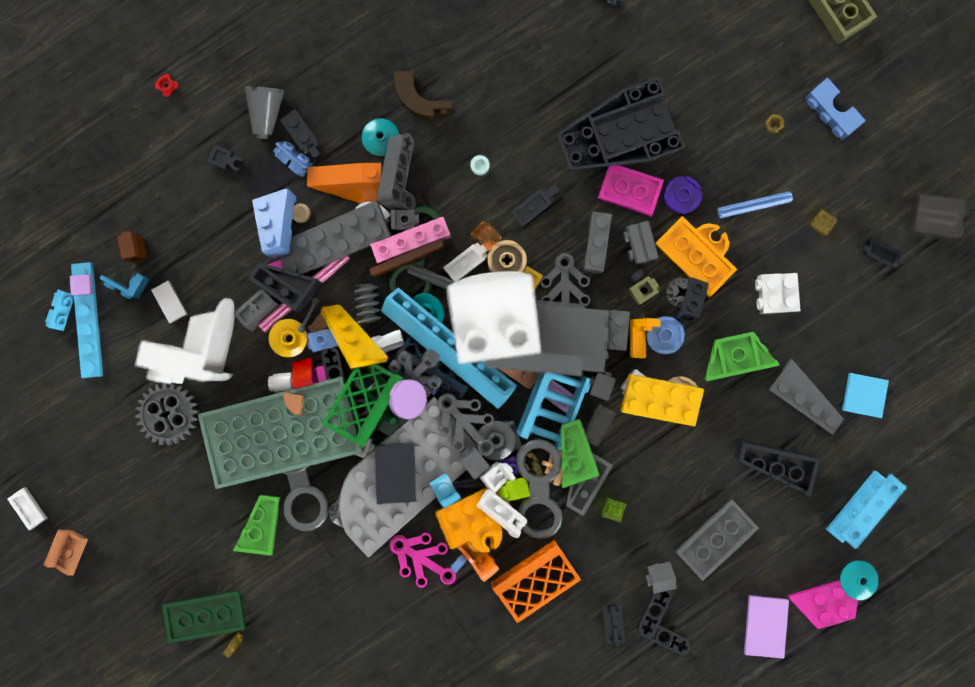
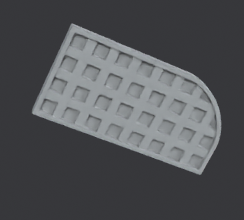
M434 396L426 402L421 414L415 418L407 419L379 444H415L416 502L376 503L375 449L352 468L342 485L339 499L342 525L349 538L368 558L436 497L429 484L430 482L446 473L452 483L467 470L458 459L460 452L455 451L452 446L455 441L456 421L451 415L449 427L452 430L451 435L443 437L440 434L443 412L438 408V401ZM444 427L442 429V433L444 435H447L449 433V429L447 427ZM463 430L464 448L474 446L479 452L477 445ZM457 442L455 444V448L457 450H460L462 448V444L460 442Z

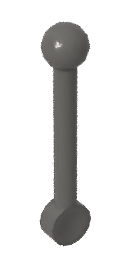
M318 298L311 300L312 305L302 325L298 327L300 333L305 331V326L315 306L319 305Z

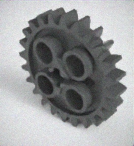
M163 383V387L160 384H156V390L149 388L150 394H142L145 400H138L142 406L136 407L140 414L135 415V417L141 419L137 425H143L140 432L147 431L145 438L152 437L153 443L159 439V445H164L165 441L167 445H172L173 441L175 444H178L180 439H187L185 433L188 435L193 434L190 428H197L193 422L199 420V418L195 417V414L200 411L194 410L198 403H192L195 396L188 397L190 390L183 391V386H178L176 389V383H171L170 387L168 383ZM173 396L177 399L175 407L170 404ZM154 403L159 406L157 413H154L152 410ZM167 411H170V415H168V417H165V413H167ZM178 415H181L183 417V423L181 425H179L176 422V418ZM160 421L165 424L163 431H160L158 428Z

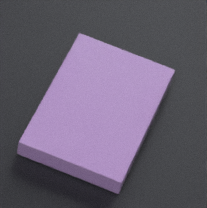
M749 595L744 647L745 655L784 659L788 599Z

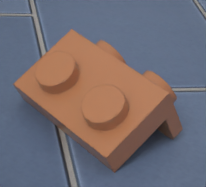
M59 529L44 566L55 567L66 575H74L88 539L73 530Z

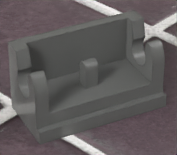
M261 288L233 314L245 328L253 332L259 326V323L280 305L267 291Z

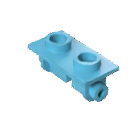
M57 290V293H54L51 304L54 306V310H49L45 320L48 328L64 331L74 301V296L71 293Z

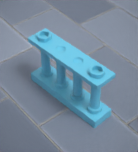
M539 372L516 433L528 439L529 434L533 433L555 441L554 446L562 451L561 429L559 434L536 427L534 424L535 418L540 415L560 422L562 425L573 422L583 397L590 388V378L581 375L580 379L577 380L563 374ZM554 379L576 387L573 398L550 391L548 388L550 380ZM547 397L569 405L566 416L543 409L541 406L543 398Z
M873 471L826 530L843 543L846 540L857 549L907 487L891 474L885 479L877 471Z

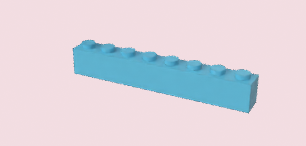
M397 288L386 297L381 311L427 350L436 351L440 356V361L499 409L511 396L517 385L496 368H487L486 361L459 363L455 334L400 288Z

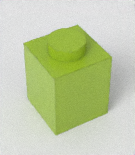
M525 478L506 481L498 489L500 498L505 502L530 496L528 482Z

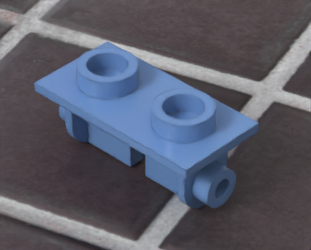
M282 141L276 143L277 147L273 150L275 156L284 164L291 160L292 162L288 167L298 176H304L307 172L305 169L313 166L309 162L308 157L298 153L290 142Z
M330 329L307 334L309 342H307L308 349H312L313 352L338 346Z

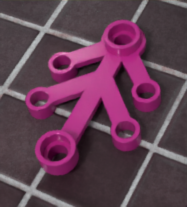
M424 532L421 536L409 539L403 535H396L390 541V549L398 555L399 572L402 577L406 578L411 574V567L407 565L405 555L407 554L413 559L417 577L416 585L423 588L428 582L427 577L424 576L422 564L439 574L444 584H452L455 581L456 574L451 568H443L427 558V556L446 554L448 551L446 543L441 542L437 546L416 551L410 546L420 543L429 544L432 540L430 533ZM428 535L429 541H423L422 537ZM401 541L403 547L398 548L396 542ZM439 546H445L446 550L444 552L439 551ZM407 568L409 573L403 574L402 569ZM450 572L452 577L446 578L445 573ZM420 578H423L425 580V584H419L418 580Z

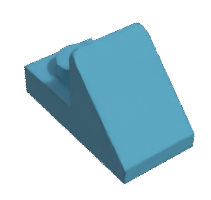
M446 473L429 483L442 508L462 500Z

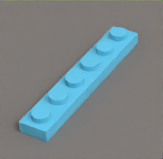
M93 263L71 264L72 276L92 275L93 294L74 296L81 378L103 376Z

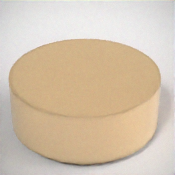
M299 203L294 205V220L298 223L307 222L311 217L310 209L305 204Z

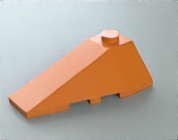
M357 163L307 168V187L359 204L373 201L379 202L377 195L383 166L381 163Z

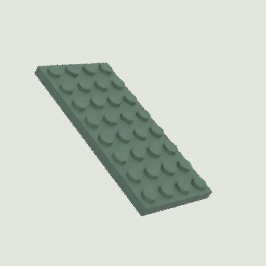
M344 376L285 391L305 396L301 415H296L287 408L284 401V392L198 414L215 488L219 489L362 453V448L356 443L322 425L346 384ZM349 397L341 399V410L352 408ZM353 410L342 413L345 424L355 421ZM340 414L331 416L328 421L333 426L343 424ZM356 424L346 426L347 433L355 438L358 434Z

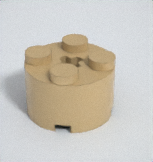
M500 241L492 247L488 254L490 272L510 271L523 273L525 269L526 253L514 241ZM505 257H509V260H512V262H510L509 265H505V262H502L501 260H505Z

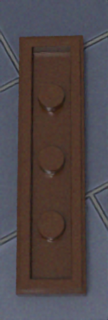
M441 239L375 266L369 269L370 273L376 278L443 250L444 245Z

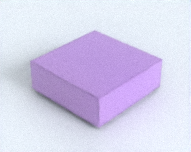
M92 275L70 276L71 295L93 294Z

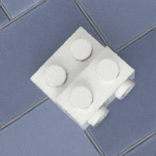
M797 273L757 276L755 288L756 291H759L757 309L760 310V314L800 311Z

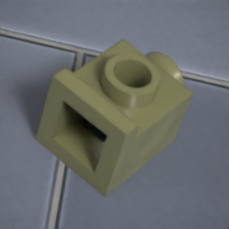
M648 276L627 291L638 306L659 293V285L654 278L651 279ZM642 287L647 289L646 294L641 293Z

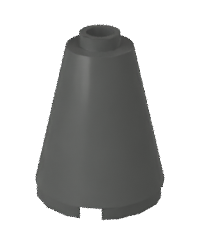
M245 86L252 134H256V138L268 139V135H272L284 90Z

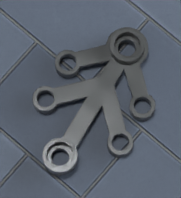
M562 253L558 255L555 260L556 267L541 279L540 285L543 288H549L552 280L560 273L561 281L548 295L543 296L541 301L544 298L552 301L561 292L562 302L570 303V291L578 299L579 304H583L581 298L586 297L588 303L584 304V306L589 305L590 297L584 295L569 281V273L578 280L579 286L583 288L589 285V277L584 276L574 267V259L570 254ZM567 260L568 265L562 266L561 261ZM582 278L587 279L586 285L581 284ZM544 279L549 280L548 286L543 285L542 281Z
M427 350L422 357V362L413 370L410 360L411 355L406 351H402L398 356V361L393 360L391 362L389 370L395 373V375L401 376L403 380L410 379L419 383H426L422 386L426 391V397H429L432 393V388L438 389L442 380L438 376L431 377L421 374L427 368L437 365L440 360L439 354L434 350ZM402 364L404 365V368H405V372H406V375H407L406 378L403 376V373H402V370H401Z
M443 394L438 399V408L443 412L440 434L443 437L451 435L452 430L449 427L450 415L452 414L456 419L453 449L457 452L464 449V428L479 445V452L485 456L490 455L494 450L493 443L490 440H484L470 423H483L486 426H490L494 422L493 416L490 414H485L484 416L461 414L457 408H470L472 411H478L481 407L480 401L477 399L471 401L456 400L452 394ZM445 400L451 401L450 407L444 406ZM472 402H478L479 406L477 409L471 407ZM490 416L492 418L491 423H485L484 418ZM444 427H447L449 429V433L447 435H444L442 433V429ZM457 442H460L462 444V448L460 450H457L455 448V444ZM489 444L490 450L484 451L482 446Z

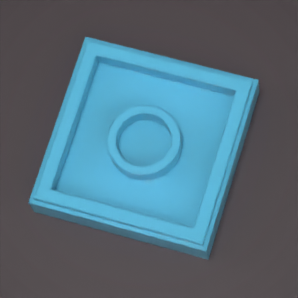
M849 373L842 411L882 418L889 380Z

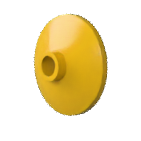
M283 319L271 328L269 343L275 353L283 357H294L304 350L308 337L306 329L303 333L298 331V327L302 325L300 322L293 319ZM288 335H292L293 340L291 342H288L286 340Z

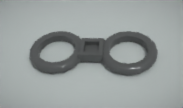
M537 439L522 445L517 453V469L522 477L529 481L530 497L521 503L518 513L525 517L526 510L533 504H543L549 507L554 513L555 518L550 528L536 530L529 526L528 523L521 528L530 537L544 539L556 534L562 525L561 509L550 498V481L554 480L560 473L562 459L560 452L553 444ZM541 448L551 454L554 460V467L551 472L539 476L528 471L524 458L531 449Z
M309 466L283 472V474L287 475L291 492L287 495L283 505L284 516L292 527L301 531H312L320 527L326 520L329 512L328 500L325 494L317 487L311 486L307 471ZM302 493L314 495L320 503V514L311 523L299 522L292 513L293 501Z

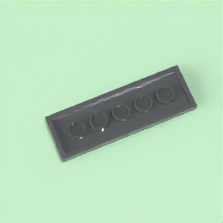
M373 201L291 237L289 254L279 258L284 270L304 275L370 247V244L389 238L391 233L379 202Z

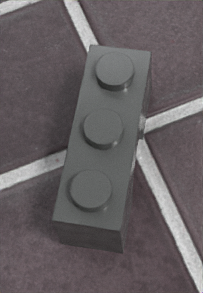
M592 212L590 215L588 244L583 264V271L599 274L604 272L612 214Z

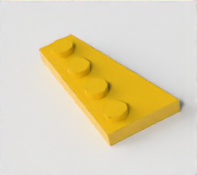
M341 305L322 307L321 314L350 368L387 361L388 356Z

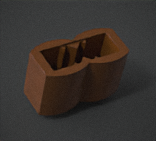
M123 231L121 235L117 236L122 261H128V263L148 261L143 236H139L138 233H133V231Z

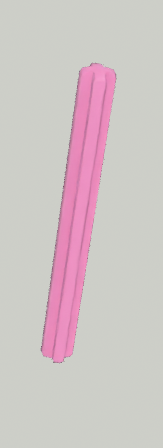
M349 256L327 264L313 278L323 283L350 259ZM282 303L259 323V327L262 331L267 332L292 309Z

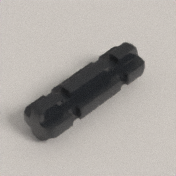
M481 478L461 479V481L454 480L452 482L455 490L477 489V487L487 488Z

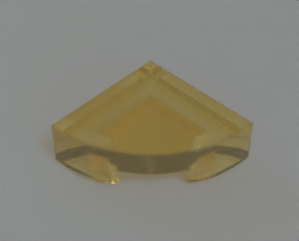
M237 633L223 652V655L230 657L241 643L243 636Z

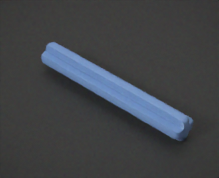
M788 191L720 207L718 209L719 218H724L788 203L793 200L792 193Z

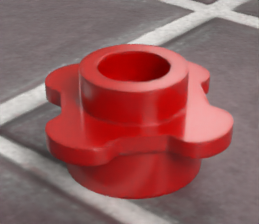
M164 74L155 83V88L161 90L165 97H169L171 92L178 88V83L173 81L170 75Z

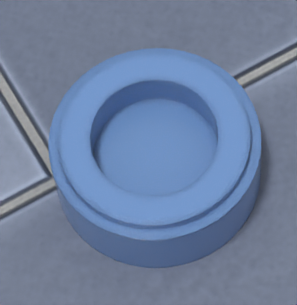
M461 554L451 566V570L456 574L467 561V558Z

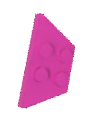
M840 580L788 595V598L817 629L855 619L858 600L845 594Z

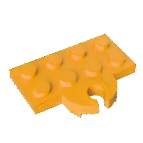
M682 216L655 245L689 278L693 277L708 282L709 286L706 295L711 297L737 270L724 257L730 243L728 236L725 232L720 235V240L715 242L711 239V233L717 231L720 226L708 223L695 229Z
M484 488L435 512L450 549H454L467 542L469 548L474 552H490L489 547L485 544L486 537L490 539L491 549H496L502 540L501 525L477 507L478 502L488 488Z

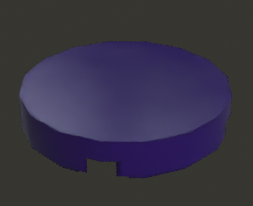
M689 176L672 179L664 190L663 198L666 206L676 214L691 213L699 206L702 200L701 187L698 182Z

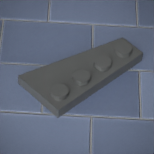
M793 359L787 362L768 389L831 435L835 433L844 420Z

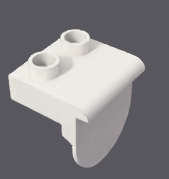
M510 271L491 272L470 276L448 286L459 363L541 353L531 275Z
M225 298L220 302L215 312L191 317L183 348L141 341L136 365L149 368L147 379L169 384L171 382L183 384L184 377L201 381L229 380L233 374L223 372L234 326L235 315L233 313H235L233 301Z

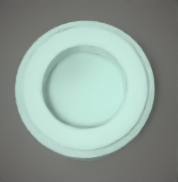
M478 155L472 159L470 165L474 174L484 175L488 172L489 161L485 156Z

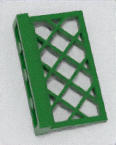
M377 364L369 365L372 374L364 376L360 374V367L354 368L322 423L323 426L356 443L361 448L365 447L388 407L392 388L396 383L403 380L401 376L395 375ZM385 374L390 379L387 384L378 386L376 375ZM373 376L376 387L365 389L362 379ZM360 380L362 390L351 393L349 387L351 382ZM377 390L379 396L377 401L368 403L366 392ZM363 393L366 404L355 406L352 396ZM350 397L353 407L341 410V399ZM367 406L368 417L359 420L356 409ZM354 410L356 421L345 424L342 413ZM340 414L342 425L333 426L328 423L331 416ZM357 423L359 432L354 438L347 433L346 426Z

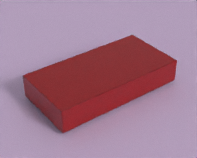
M312 357L293 361V388L312 385Z

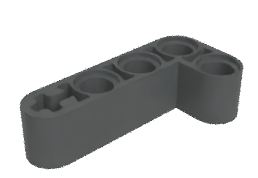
M409 133L390 137L387 145L377 196L379 202L390 210H413L416 206L414 196L405 190L414 147L413 138Z

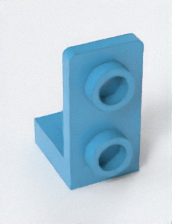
M137 273L136 276L131 278L129 282L130 287L127 288L107 276L101 275L100 277L101 280L105 281L103 285L112 290L115 288L121 290L120 294L128 299L132 297L139 299L150 280L146 276Z

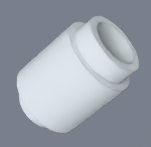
M292 372L269 376V390L280 393L295 389L292 385Z

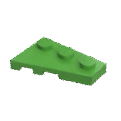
M581 420L562 425V488L597 477L600 473Z
M259 496L233 551L273 555L280 497Z

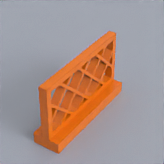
M553 540L491 582L494 592L499 596L518 623L581 581L556 541ZM560 555L563 559L561 567L552 566V559ZM540 567L547 568L545 578L535 576L536 570ZM550 569L560 571L558 580L549 579ZM563 572H571L575 578L569 582L562 581ZM522 579H531L529 589L519 587ZM534 580L544 581L543 591L533 589ZM548 582L557 584V589L554 592H546ZM508 589L515 590L513 599L505 598L502 593ZM518 591L528 592L527 602L516 600ZM531 593L541 594V600L538 603H531ZM515 604L526 605L525 611L517 616L514 611Z

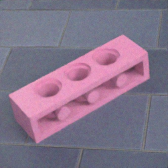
M440 217L370 245L376 261L380 265L437 240L449 239L451 236L444 217Z

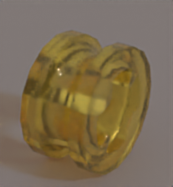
M771 115L766 121V129L771 133L779 132L784 126L783 118L780 115ZM770 120H777L779 127H771L772 122Z

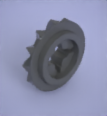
M680 277L669 283L666 295L668 301L673 306L681 308L684 297L675 296L679 293L678 287L681 289L688 287L689 279Z

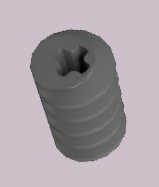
M372 284L354 285V287L359 288L354 291V294L360 296L355 299V302L361 303L356 306V310L361 311L356 314V317L362 319L357 324L375 323L381 319V316L375 315L380 309L374 307L380 303L374 300L379 294L373 292L378 286Z

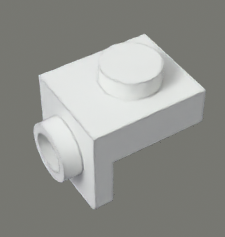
M495 462L480 478L487 488L495 493L507 480L513 481L515 476L512 473L513 469L507 463Z

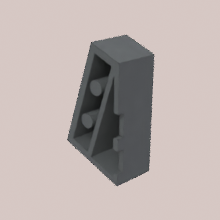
M594 453L592 454L600 475L571 485L566 504L567 507L582 516L585 515L613 467L612 464Z

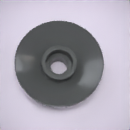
M494 421L492 425H483L478 433L484 440L492 442L494 437L500 439L499 444L493 443V452L487 456L483 455L484 457L491 460H501L511 454L515 446V435L507 424ZM484 444L482 446V449L484 451H489V444Z

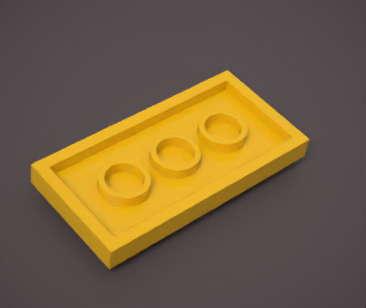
M629 374L621 412L696 426L704 389Z

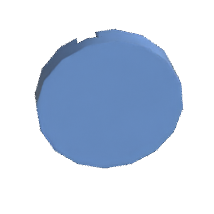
M672 317L656 318L660 319V327H652V331H646L648 345L659 354L674 353L684 342L685 333L683 326Z

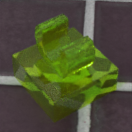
M607 497L601 516L621 522L626 504Z

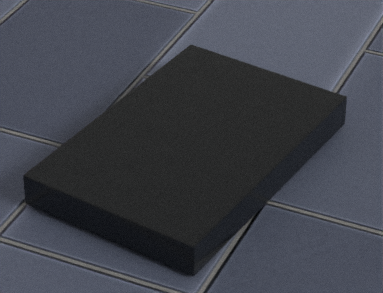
M414 443L375 445L377 504L416 502Z

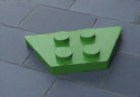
M754 332L714 340L705 381L779 366V363L770 355L769 350L759 341Z

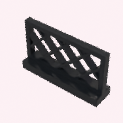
M409 336L402 348L397 352L394 360L398 361V356L402 351L414 348L416 355H411L410 359L414 370L422 362L424 354H420L418 347L423 346L419 342L416 343L412 336ZM444 363L427 368L421 374L431 377L438 376L442 383L436 390L443 394H452L456 400H461L469 387L467 382L465 386L457 382L456 378L460 376L453 373ZM447 367L449 374L445 375L440 372L439 368Z

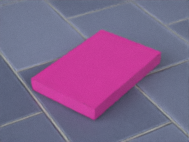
M621 165L608 166L598 199L651 217L664 180Z

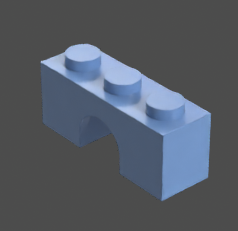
M826 78L805 98L808 105L820 114L821 120L829 124L834 135L843 140L866 120L854 107H851L846 112H839L834 108L833 99L840 91L829 78Z

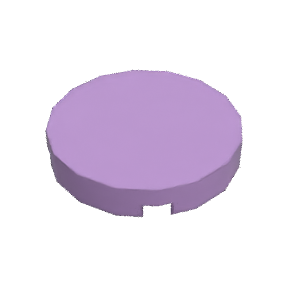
M410 379L401 380L396 383L389 395L391 396L389 406L392 412L398 417L405 419L415 418L421 414L427 401L424 387L419 382Z

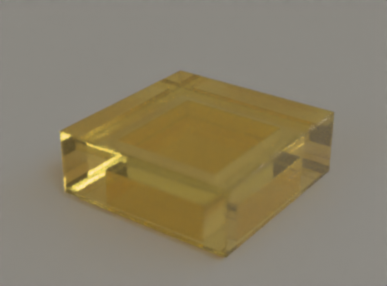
M821 209L810 224V227L827 236L837 222V219Z

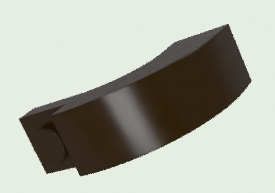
M394 71V81L398 97L402 105L411 114L420 119L434 121V113H437L439 116H447L449 113H453L452 100L429 101L417 94L413 71Z

